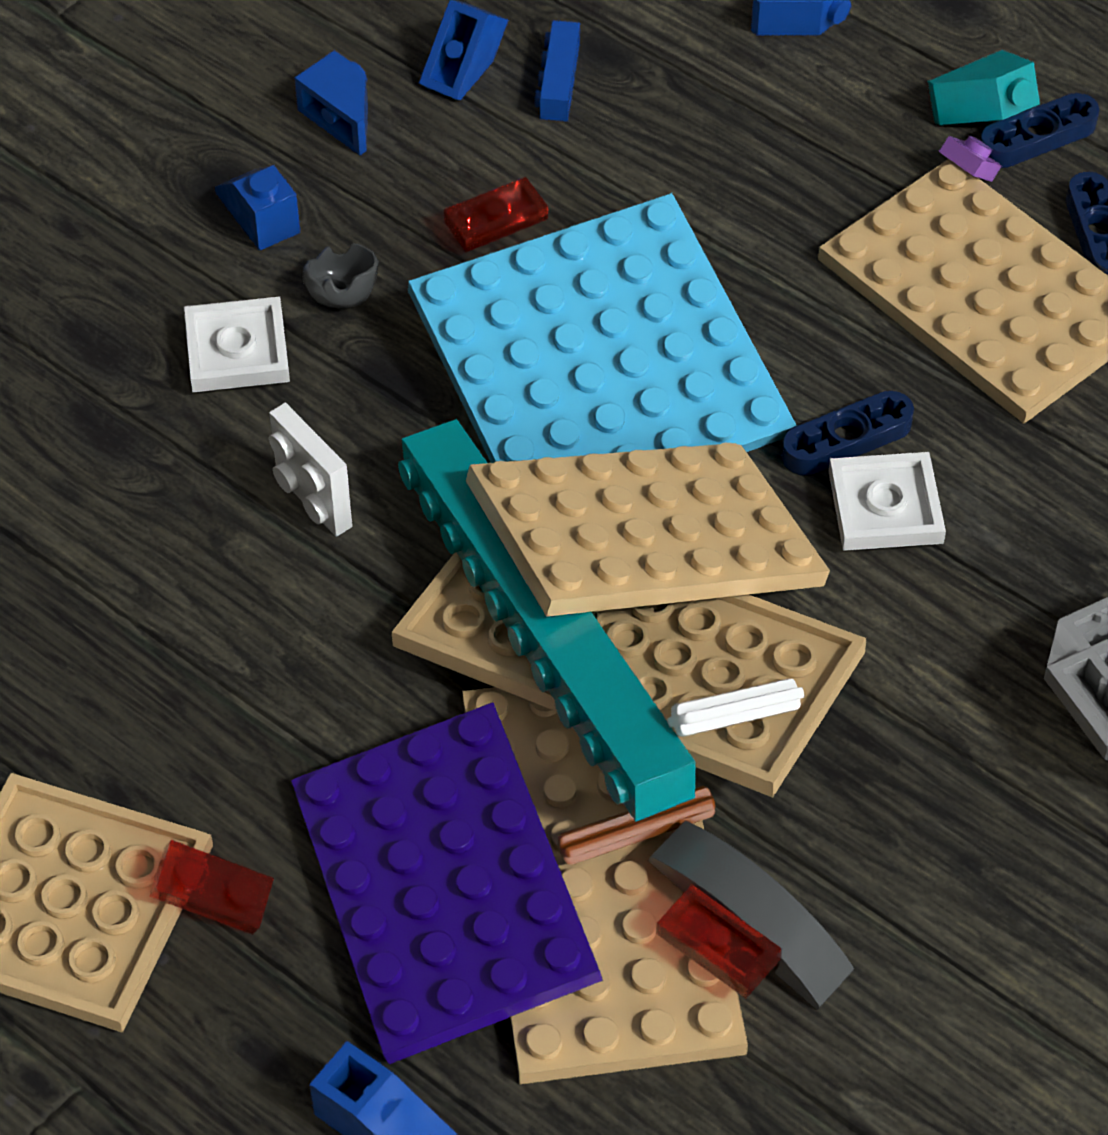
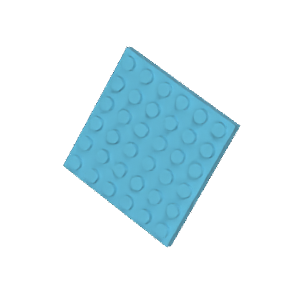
M672 193L408 281L410 297L491 463L497 461L533 460L544 457L582 456L592 453L607 454L631 452L634 450L668 449L679 446L716 445L721 443H736L743 446L746 452L784 439L786 433L797 426Z

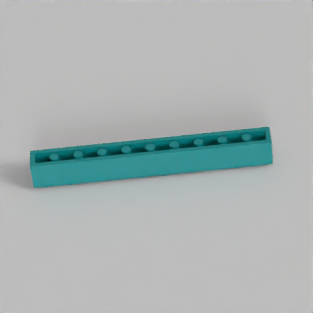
M455 419L402 438L404 460L398 462V468L405 487L408 490L415 489L419 495L420 505L425 517L430 522L435 520L439 525L441 536L448 552L459 555L468 582L472 587L479 586L484 593L485 602L491 617L496 622L502 620L507 628L513 650L518 656L525 655L530 662L532 675L538 688L542 692H550L555 700L556 711L561 723L567 729L573 727L579 736L581 750L585 759L591 766L598 765L604 774L605 784L612 800L617 805L623 803L634 821L637 822L694 799L695 760L674 730L669 727L668 721L592 612L546 617L466 482L469 466L472 464H485L487 461L459 421Z

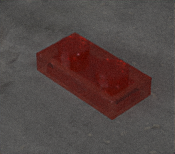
M527 177L444 209V223L465 252L548 219V205Z
M170 840L164 848L149 897L253 935L260 928L274 878Z
M691 885L657 922L656 934L744 998H747L781 960V947L694 885Z

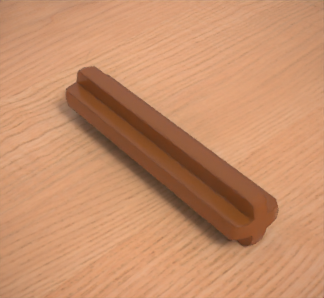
M700 786L695 788L694 799L635 822L630 813L626 811L561 833L558 836V849L564 862L568 865H573L678 829L685 820L693 824L713 817L716 807L710 790L706 786Z

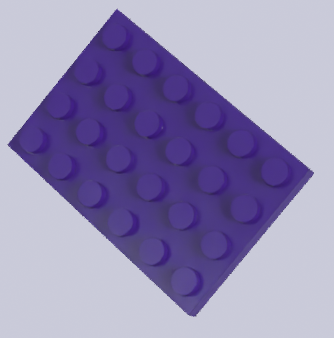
M493 702L291 780L383 1055L388 1065L603 981Z

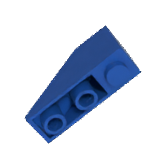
M348 1041L345 1042L310 1083L314 1115L342 1135H457L393 1072Z

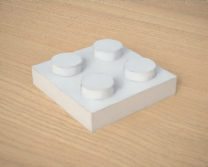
M280 296L184 307L190 378L193 392L290 382Z
M285 402L269 412L272 435L269 436V442L274 451L276 466L273 467V474L285 492L290 493L293 491L303 502L307 514L316 524L323 523L337 537L352 527L347 465Z
M929 452L830 458L828 471L843 551L944 544L946 530Z

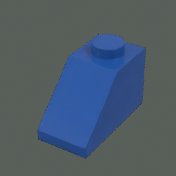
M449 0L419 84L454 99L461 100L494 61L508 19L468 3Z
M753 0L751 31L756 35H820L834 24L841 23L847 17L851 9L850 0Z
M334 50L295 77L298 111L357 154L361 155L367 151L368 99L366 72H364L359 64L353 61L350 62Z
M274 165L254 169L215 186L217 196L259 251L300 233L297 195Z

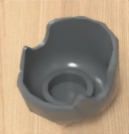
M351 244L344 254H336L330 246H327L316 259L307 261L303 268L302 281L311 297L318 303L333 308H352L362 304L372 292L377 278L379 261L373 251L360 244Z

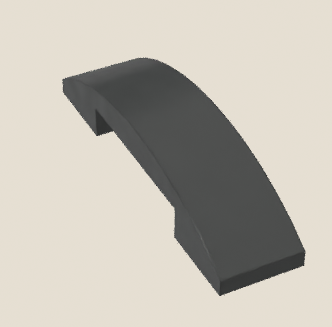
M685 820L650 856L648 861L689 898L695 892H698L779 964L775 974L816 1010L825 1003L854 970V967L840 947L805 907L762 868L710 832Z

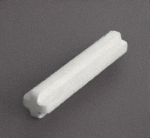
M784 679L677 703L671 708V717L667 718L670 728L674 727L678 736L685 737L783 714L800 708V698L804 697V691L802 687H797L795 680Z

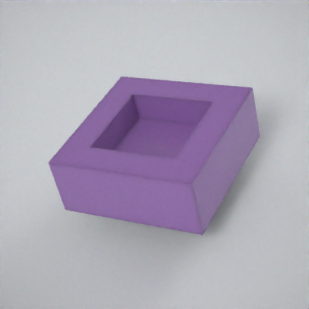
M948 136L939 151L972 176L988 181H993L1002 167L989 157L992 149L972 136H968L966 141Z

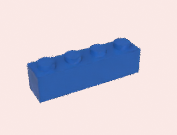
M553 21L551 32H546L545 48L548 49V51H543L542 68H545V71H539L538 87H541L542 90H536L535 107H540V119L568 121L580 46V23Z

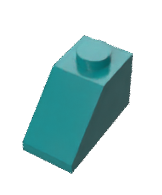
M1000 50L928 81L934 123L938 125L1004 120L1040 104L1034 62L1004 50Z

